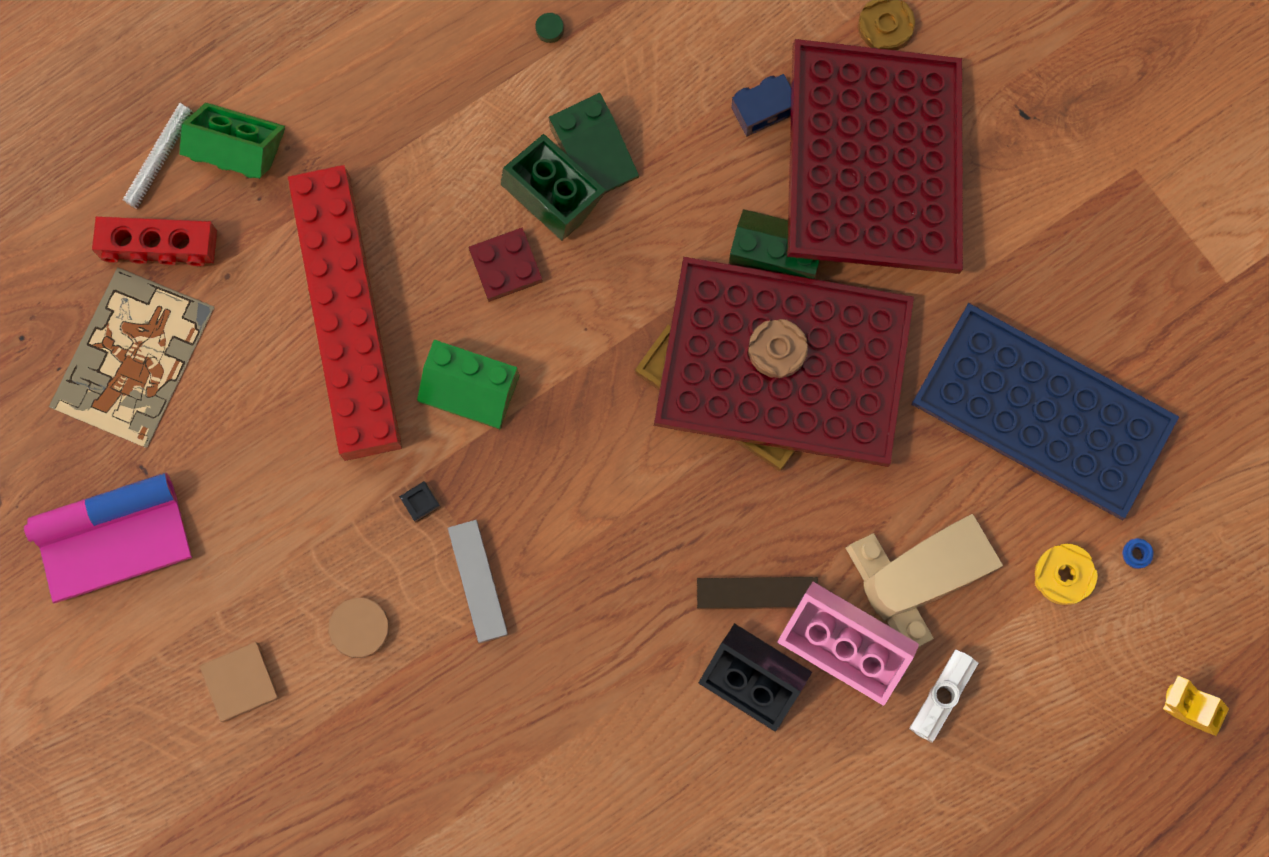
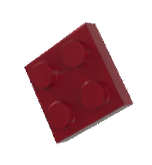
M523 227L468 247L488 302L543 282Z

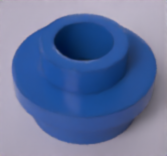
M1136 538L1125 544L1122 555L1127 565L1135 569H1141L1151 563L1154 552L1152 546L1146 540ZM1134 549L1141 551V559H1136L1133 556L1132 552Z

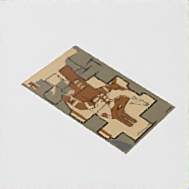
M117 267L49 407L147 448L214 306Z

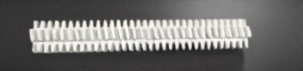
M179 103L175 112H173L165 129L159 136V139H157L158 141L154 148H152L153 151H150V157H147L148 160H145L146 163H143L144 166L141 167V172H138L139 175H136L137 178L130 185L132 187H129L130 190L127 191L128 193L122 199L134 208H136L135 205L139 207L137 202L141 203L139 199L143 200L140 196L144 197L142 193L146 194L144 190L148 191L146 187L150 188L147 184L151 185L149 181L153 182L151 178L155 179L153 175L157 176L154 172L158 173L156 169L160 170L158 167H162L160 163L164 164L161 160L166 161L163 157L167 158L165 154L169 155L167 151L171 152L168 148L173 149L170 145L174 146L172 142L176 143L174 139L178 140L175 136L180 137L177 133L181 134L179 130L182 129V123L187 120L186 118H189L188 115L191 116L190 112L194 113L182 103Z

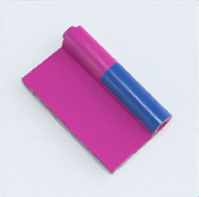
M166 472L29 517L27 525H24L28 541H34L40 548L51 599L54 604L192 558L175 489Z

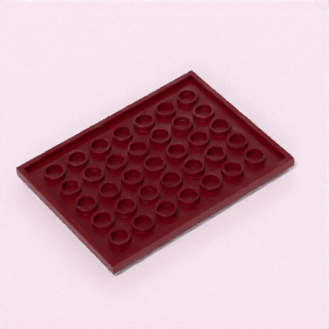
M800 39L794 40L792 46L787 257L960 274L962 272V58Z
M683 256L654 426L889 467L891 464L914 297ZM783 319L796 324L802 330L807 340L808 351L802 367L797 372L787 377L774 378L759 372L752 364L748 353L749 340L754 330L763 322Z

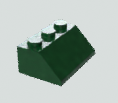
M542 134L503 167L500 183L502 187L561 241L584 222L606 192L596 180L545 134Z
M743 209L730 251V265L815 279L819 260L787 257L788 220Z

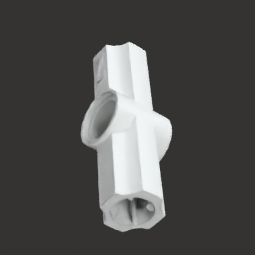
M955 649L935 685L930 689L927 699L909 729L923 739L933 743L951 710L958 703L960 695L976 669L978 662L969 655ZM939 688H945L950 692L951 701L949 704H943L938 701L936 693Z

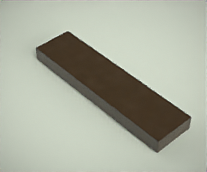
M818 577L697 578V609L797 608L812 582L818 584Z

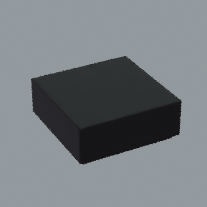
M425 481L399 496L415 523L441 508Z

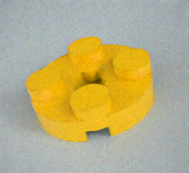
M1061 544L1060 546L1050 548L1038 559L1035 567V586L1051 602L1060 605H1073L1092 593L1097 583V570L1091 561V556L1083 548L1073 544ZM1066 567H1069L1071 569L1070 574L1074 576L1073 580L1068 579L1066 582H1063L1058 574V570H1064Z

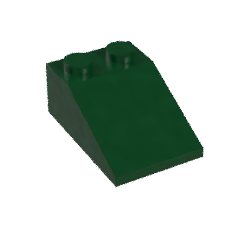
M597 93L548 117L550 130L560 149L606 190L605 193L639 178L620 131L601 93Z

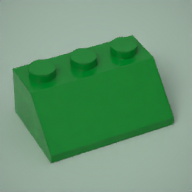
M204 103L182 123L179 155L189 157L195 162H206L216 165L222 170L236 171L248 178L260 179L272 166L285 131V126Z
M433 340L423 367L417 402L500 430L520 374L515 366Z

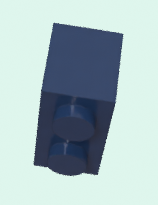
M784 74L778 77L774 75L762 80L760 85L751 89L749 87L743 88L732 97L731 109L746 137L791 117V86Z

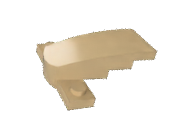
M973 514L939 531L892 562L889 561L874 533L846 547L847 552L864 580L865 593L871 606L884 620H887L891 628L919 644L918 647L934 639L917 610L918 607L941 599L945 595L965 587L1003 566Z

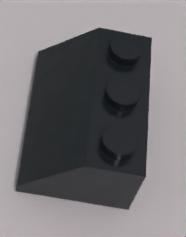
M734 623L698 684L776 732L804 688L812 671Z

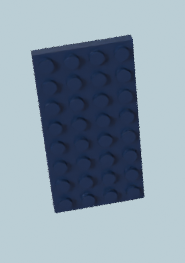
M970 303L967 304L911 404L1122 521L1126 518L1179 419V416Z

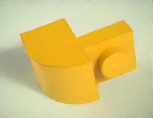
M1180 676L1177 677L1174 684L1169 686L1163 708L1173 717L1217 736L1229 710L1220 698L1199 691L1190 680Z

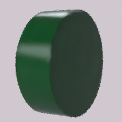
M544 13L536 21V34L540 40L546 43H553L562 37L564 25L562 19L557 14Z

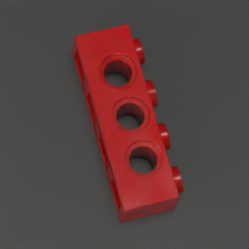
M96 216L92 250L102 261L117 263L119 259H125L136 264H146L148 260L158 261L163 265L187 262L188 265L202 267L205 263H214L217 229L211 221ZM132 237L128 245L121 246L123 239ZM160 238V243L156 247H149L153 239ZM182 240H189L185 248L178 249V244Z

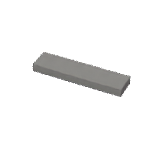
M477 520L449 527L448 532L478 643L508 636Z

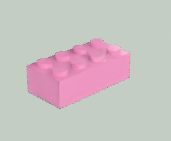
M812 582L777 642L883 706L913 660L919 646L917 642L815 582Z

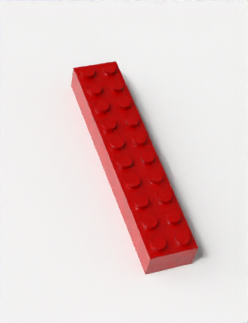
M345 165L287 176L339 455L344 461L400 450L402 449V443L350 175Z

